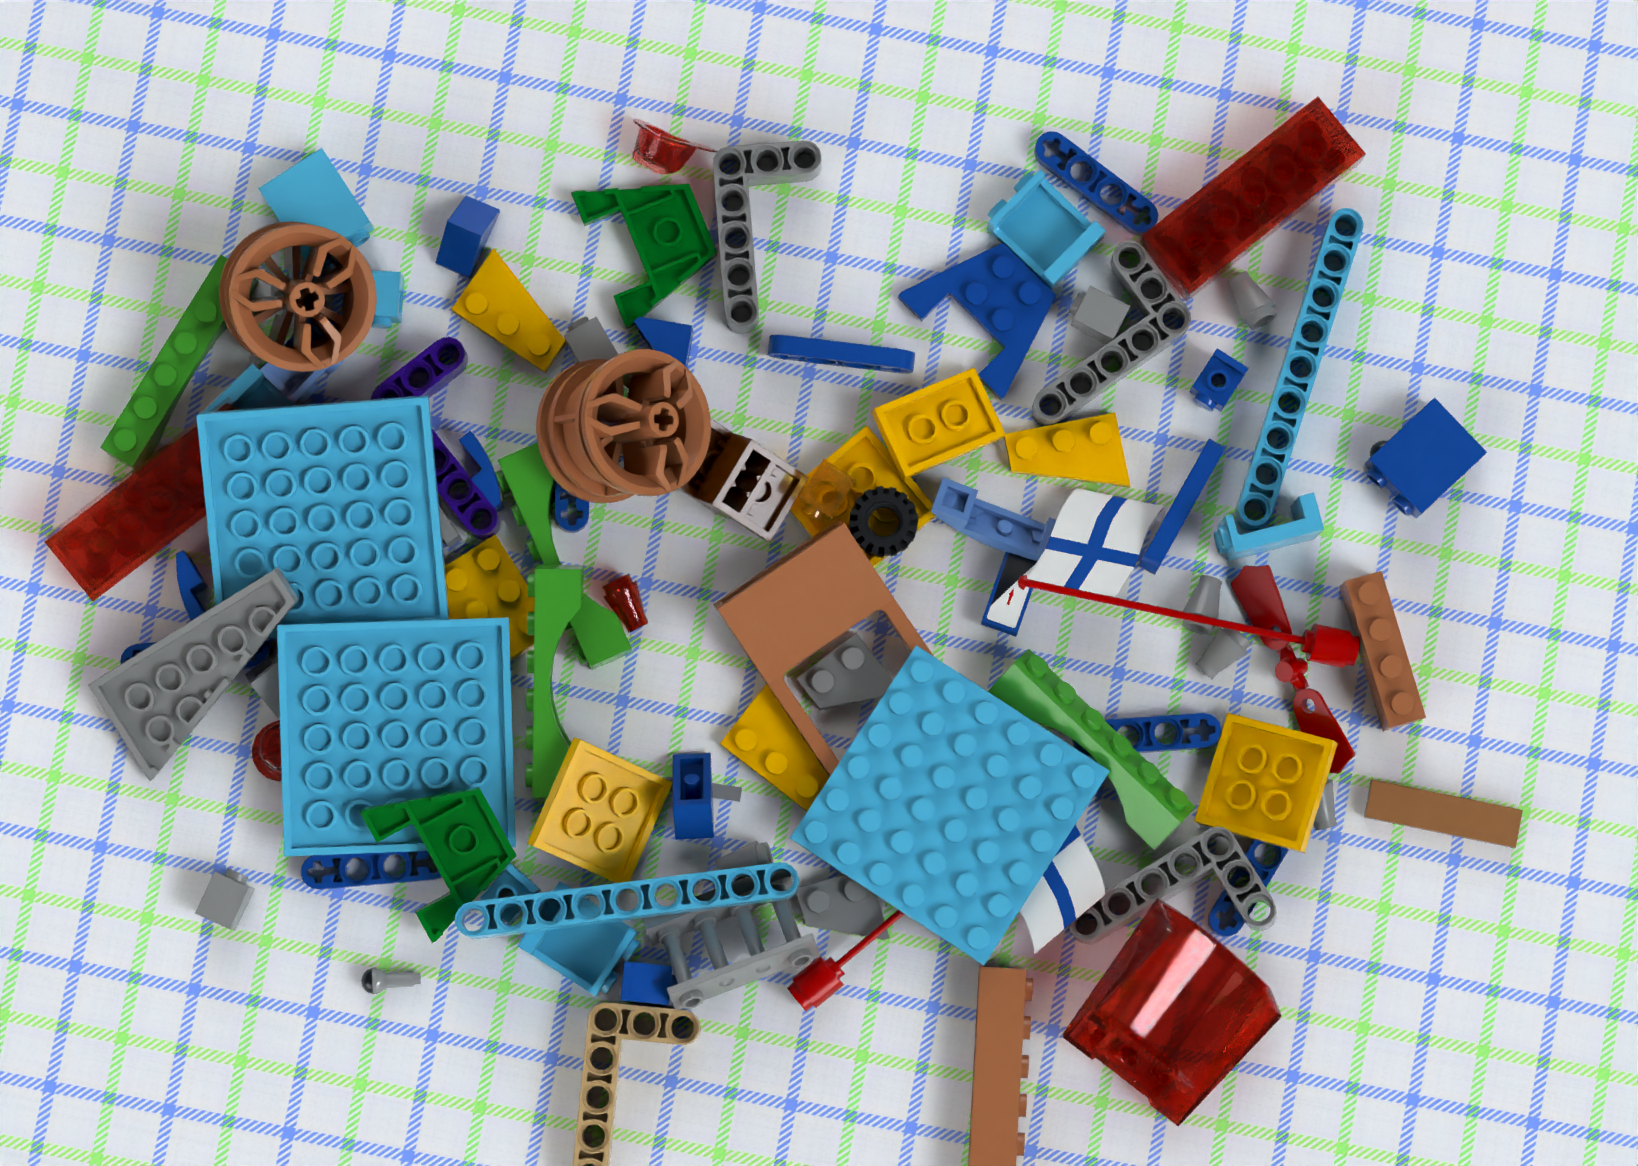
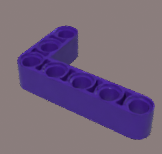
M443 337L437 340L377 386L372 393L371 400L383 399L390 394L397 395L398 397L429 395L430 398L466 369L468 355L462 343L452 337ZM453 348L459 351V358L454 364L445 365L440 362V356L444 350ZM420 371L428 373L429 381L426 386L414 388L410 385V379L414 373ZM432 429L434 453H441L446 458L444 466L436 470L438 493L475 538L485 540L496 535L501 525L497 511ZM457 482H463L469 486L467 496L461 500H454L449 496L450 488ZM483 511L492 515V522L488 528L479 530L472 526L473 517L477 513Z

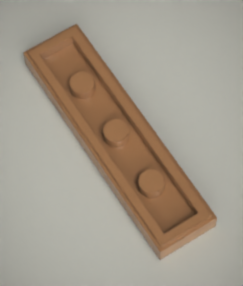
M1372 779L1370 781L1364 818L1516 848L1523 810Z

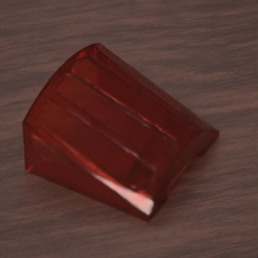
M1157 898L1062 1035L1065 1040L1091 1060L1097 1058L1148 1098L1149 1104L1179 1126L1281 1018V1012L1271 988L1253 970L1205 929L1180 911Z

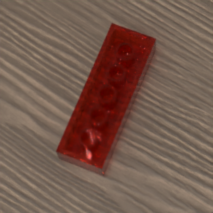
M1317 96L1143 234L1140 244L1148 252L1163 275L1187 302L1362 162L1366 153Z
M228 396L209 412L239 409ZM197 421L47 535L45 539L46 545L92 601L96 600L206 516Z

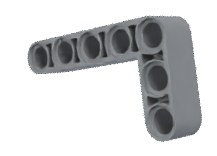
M802 140L728 146L721 148L713 158L724 312L727 326L736 334L744 335L752 332L759 322L749 186L807 182L816 178L821 171L822 155L817 145L811 141ZM800 154H809L815 159L814 165L807 169L798 167L794 161ZM763 157H772L778 162V165L773 171L765 172L758 168L757 163ZM726 160H735L740 164V169L735 174L727 175L720 170V166ZM736 196L743 201V206L738 211L731 212L722 206L724 200L728 197ZM733 233H740L747 240L741 248L735 249L725 243L727 237ZM738 269L746 271L750 276L749 280L740 286L734 285L728 280L729 275ZM744 306L749 308L753 314L747 322L739 323L731 317L733 310Z
M1133 240L1120 243L1114 250L1110 264L1114 276L1145 318L1037 393L1032 405V415L1040 425L1048 426L1062 422L1178 341L1186 333L1191 322V314L1187 306L1140 243ZM1123 253L1134 254L1138 259L1137 267L1132 269L1123 267L1119 262V256ZM1146 283H1153L1159 288L1160 296L1155 299H1148L1142 295L1140 287ZM1168 313L1178 315L1182 320V327L1176 330L1167 328L1163 323V316ZM1143 334L1150 339L1152 347L1147 351L1137 350L1132 344V338ZM1106 356H1114L1120 361L1121 369L1110 373L1103 369L1101 360ZM1076 377L1085 378L1089 382L1091 390L1085 394L1075 393L1070 386V381ZM1048 398L1055 400L1060 406V411L1053 416L1044 414L1039 407V403L1042 400Z
M1213 827L1105 891L1106 895L1074 921L1069 928L1078 942L1089 945L1097 943L1213 872L1249 928L1256 931L1269 929L1277 919V909L1274 900L1234 835L1224 827ZM1223 837L1229 841L1230 847L1225 854L1214 855L1208 850V845L1213 838ZM1191 857L1197 862V867L1192 874L1181 875L1175 870L1176 863L1180 858ZM1237 869L1244 870L1250 875L1249 883L1243 888H1234L1228 883L1230 874ZM1152 876L1159 877L1164 882L1162 891L1156 895H1148L1143 891L1144 881ZM1118 896H1124L1131 902L1129 911L1123 915H1115L1110 911L1111 901ZM1263 902L1270 907V914L1265 920L1255 921L1249 917L1248 911L1254 903ZM1092 916L1097 919V928L1092 934L1082 935L1078 932L1077 924L1082 917Z

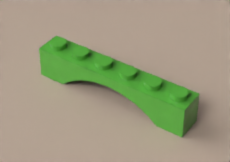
M221 254L100 447L108 455L141 473L158 446L169 419L194 373L227 328L219 303L220 278L227 258ZM256 278L252 280L250 296L259 283Z
M538 442L498 459L502 470L495 472L503 492L506 493L511 490L517 504L510 508L518 526L527 525L532 536L531 539L526 540V544L534 561L542 559L544 565H562L553 543L551 528V507L555 490V479L546 468L539 451ZM583 593V605L569 621L565 631L573 628L578 642L572 644L575 654L581 665L588 662L591 670H594L632 653L633 650L617 614L600 606Z
M537 565L535 574H528V597H535L534 612H528L527 634L534 635V650L527 651V673H534V688H527L526 710L533 711V726H527L526 749H533V764H526L525 784L526 787H532V798L548 797L572 743L559 720L555 707L552 672L554 656L560 637L569 621L583 605L584 565Z
M1030 649L1025 651L988 690L989 693L1032 721L1052 727L1072 738L1087 750L1100 765L1110 771L1108 777L1113 783L1122 803L1126 823L1154 850L1194 810L1195 806L1188 800L1184 792L1175 788L1162 776L1153 763L1148 762L1132 747L1127 738L1119 735L1097 710L1091 708L1080 698L1070 684L1060 679L1048 667L1046 661L1035 655Z

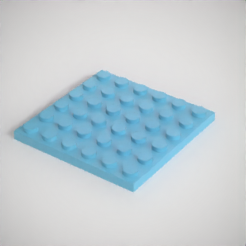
M429 395L202 412L196 415L216 605L279 567L299 599L279 625L449 619ZM277 627L268 638H277Z
M508 617L277 625L284 857L428 851L413 824L376 843L360 814V810L366 807L480 787L511 846L516 847Z
M916 645L790 839L984 966L1110 771Z

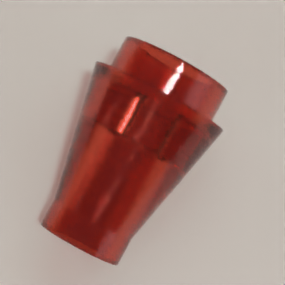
M629 573L602 586L606 594L603 598L623 622L628 633L649 623L645 615L637 580L633 581Z

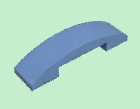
M944 477L942 478L931 509L934 515L959 532L983 544L1028 559L1039 560L1046 549L1056 522L1055 519L1049 517L1046 524L977 499L978 490Z

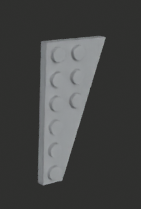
M279 567L88 684L149 781L156 777L299 600Z

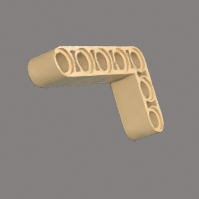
M608 1002L600 1003L593 1007L587 1024L573 1166H584L586 1164L610 1166L623 1039L687 1045L694 1042L701 1031L700 1021L696 1015L686 1010L676 1011L669 1008ZM603 1009H611L617 1016L616 1026L610 1031H602L596 1024L597 1014ZM647 1012L654 1017L656 1025L650 1034L641 1035L634 1028V1021L639 1014ZM682 1016L690 1018L694 1024L693 1033L686 1039L676 1037L672 1031L673 1022ZM600 1047L609 1049L613 1055L611 1066L605 1070L597 1069L592 1062L594 1051ZM595 1086L604 1087L609 1094L608 1103L600 1109L594 1108L588 1101L589 1091ZM590 1125L600 1126L605 1133L604 1142L599 1147L589 1146L584 1140V1132Z

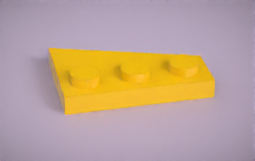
M493 248L451 310L546 374L566 345V340Z
M1115 412L1007 433L1004 437L1011 473L1055 479L1080 480L1095 484H1112L1127 488L1131 486Z
M767 684L720 743L722 747L806 812L829 779L828 774Z

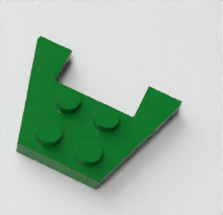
M689 184L643 186L637 189L622 190L612 188L604 189V191L590 192L580 190L571 193L584 227L622 213L649 279L648 282L613 296L626 329L633 327L634 320L638 317L646 316L718 255Z
M480 787L366 807L360 810V814L376 843L413 824L450 890L448 893L415 910L432 943L437 941L455 920V914L463 904L472 902L517 856Z

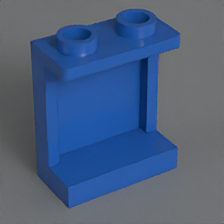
M1434 397L1374 453L1364 465L1369 469L1366 472L1369 479L1380 489L1385 486L1395 496L1392 499L1394 505L1404 515L1409 516L1412 514L1417 519L1476 464L1487 451Z

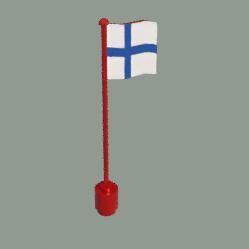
M1076 488L1060 509L1045 551L1028 577L1027 575H1022L1018 579V586L1022 590L1025 587L1299 643L1301 644V652L1306 653V660L1339 668H1344L1345 665L1354 666L1359 652L1360 638L1359 636L1352 635L1349 630L1313 624L1311 630H1305L1303 636L1116 598L1135 568L1148 529L1157 515L1164 509V506Z
M1076 825L1020 909V913L1027 924L1035 954L1106 895L1097 862ZM897 910L836 962L831 956L825 961L821 956L817 957L792 978L794 982L787 987L788 991L806 1012L813 1006L815 1008L819 1007L844 986L840 980L845 975L841 967L900 919L904 913Z

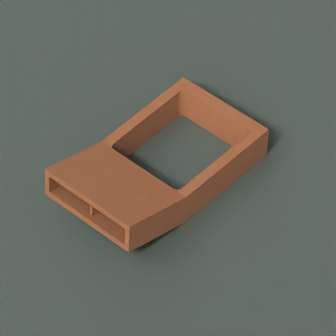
M839 519L713 604L829 777L839 764V760L785 683L784 674L877 610L882 611L910 653L917 645L934 656L898 605L845 523Z

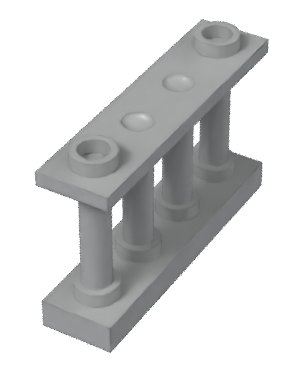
M785 871L776 872L771 878V886L781 892L788 890L793 883L791 875ZM749 877L735 881L732 890L738 896H747L754 889V881ZM716 889L695 897L700 901L711 900L715 895ZM787 899L642 918L652 945L664 944L678 982V984L667 988L676 1011L682 1008H695L706 999L791 967L799 968L806 966L813 959L820 957L813 933L801 937ZM772 903L787 943L765 951L750 911L763 904ZM734 916L737 918L751 957L728 964L715 924L718 921ZM694 930H700L714 971L692 978L679 942V937Z

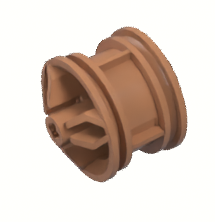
M279 222L252 232L229 255L220 278V309L232 336L251 354L274 366L290 371L321 370L347 358L365 339L371 328L376 311L377 296L374 277L369 264L361 252L349 240L335 231L307 223ZM301 245L311 246L300 279ZM283 248L284 269L289 270V275H285L271 258L272 254ZM327 256L336 268L311 282L313 276H320ZM253 278H257L270 285L271 296L250 299V288ZM344 293L343 305L339 314L324 307V295ZM283 309L281 315H275L269 336L267 337L258 327V324ZM294 314V345H284ZM306 317H310L323 334V336L312 342L311 324L306 322Z
M637 349L618 354L609 360L591 359L581 361L560 372L551 381L541 399L537 413L536 433L542 459L555 481L563 489L579 499L604 504L622 501L633 495H663L685 485L696 474L705 459L710 442L711 419L705 394L697 379L685 365L666 353L650 349ZM623 385L629 389L627 398L624 397ZM620 455L623 456L624 470L618 466Z

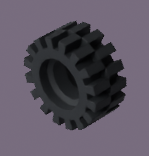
M879 486L874 490L869 489L865 491L864 495L858 497L850 512V532L859 546L865 550V553L869 555L874 554L880 558H884V556L893 557L897 553L906 550L908 545L913 542L918 527V514L916 513L915 505L907 498L908 496L904 492L900 493L893 487L888 489ZM888 508L895 512L899 525L893 534L883 537L871 531L868 520L876 509Z

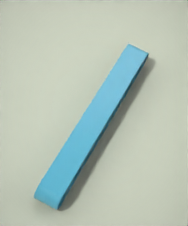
M1350 208L1339 209L1332 215L1319 246L1236 505V522L1245 530L1254 531L1263 527L1270 519L1363 231L1364 223L1362 217L1357 211ZM1338 221L1350 223L1353 228V234L1350 236L1340 235L1336 231L1335 223ZM1326 256L1339 258L1342 263V269L1337 272L1328 270L1324 265V258ZM1315 291L1326 292L1330 296L1331 305L1327 307L1318 306L1313 301L1312 294ZM1304 326L1316 328L1320 335L1319 341H1306L1302 337L1301 328ZM1294 361L1305 363L1309 371L1308 376L1304 378L1294 376L1290 371V363ZM1284 396L1293 398L1297 404V411L1291 414L1283 412L1278 404L1279 398ZM1270 432L1281 433L1285 437L1286 446L1282 449H1274L1268 444L1267 434ZM1260 467L1271 469L1275 477L1274 483L1269 485L1260 483L1255 475L1256 469ZM1251 502L1257 503L1263 510V518L1257 521L1249 519L1245 515L1244 506Z
M778 862L473 901L463 904L455 914V924L463 935L471 939H483L789 899L796 894L799 888V877L793 866ZM779 871H785L793 878L791 887L783 892L777 891L771 886L772 876ZM747 876L754 881V889L749 895L738 896L733 892L732 886L738 877ZM709 881L715 885L716 892L711 900L700 901L696 899L694 889L699 882ZM663 886H671L677 891V899L670 906H661L656 901V893ZM625 891H633L637 893L639 898L637 906L631 911H623L619 909L617 904L620 894ZM586 896H595L600 902L598 912L592 916H584L579 910V904ZM551 900L559 902L561 905L560 916L553 921L544 920L541 916L542 906ZM512 905L519 906L523 912L521 921L517 925L507 926L503 921L504 910ZM473 910L481 911L484 916L482 927L476 931L467 930L464 924L466 915Z

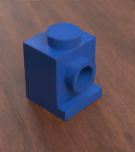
M1217 348L1189 392L1195 395L1193 400L1199 406L1208 411H1213L1215 408L1221 412L1249 368ZM1219 375L1224 379L1225 385L1220 388L1215 387L1211 382V378Z

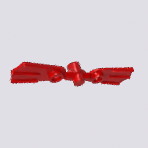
M1244 566L1230 585L1253 626L1274 630V627L1278 626L1281 632L1292 634L1270 566ZM1259 635L1265 646L1272 650H1279L1277 652L1280 662L1275 667V675L1279 681L1290 682L1294 687L1296 695L1293 698V710L1300 731L1334 740L1338 743L1329 773H1341L1346 764L1355 757V752L1321 694L1314 689L1307 688L1309 685L1304 676L1308 670L1307 662L1303 658H1296L1291 645L1287 646L1290 643L1289 641ZM1308 699L1314 702V711L1308 709Z

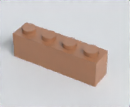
M1382 571L1343 582L1339 588L1353 634L1360 638L1359 654L1382 730L1387 731L1421 721L1426 718Z

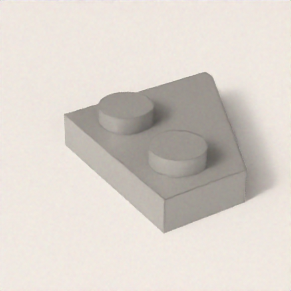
M857 632L796 678L797 682L819 710L880 698L893 681Z
M844 874L799 887L796 892L805 924L809 927L867 936L885 921L878 897ZM887 929L877 937V939L881 940L890 938Z

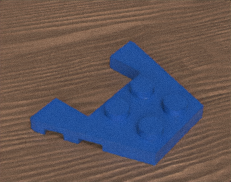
M1004 243L922 281L898 295V299L921 322L950 295L1004 348L978 374L980 380L1000 400L1005 398L1056 298V294Z

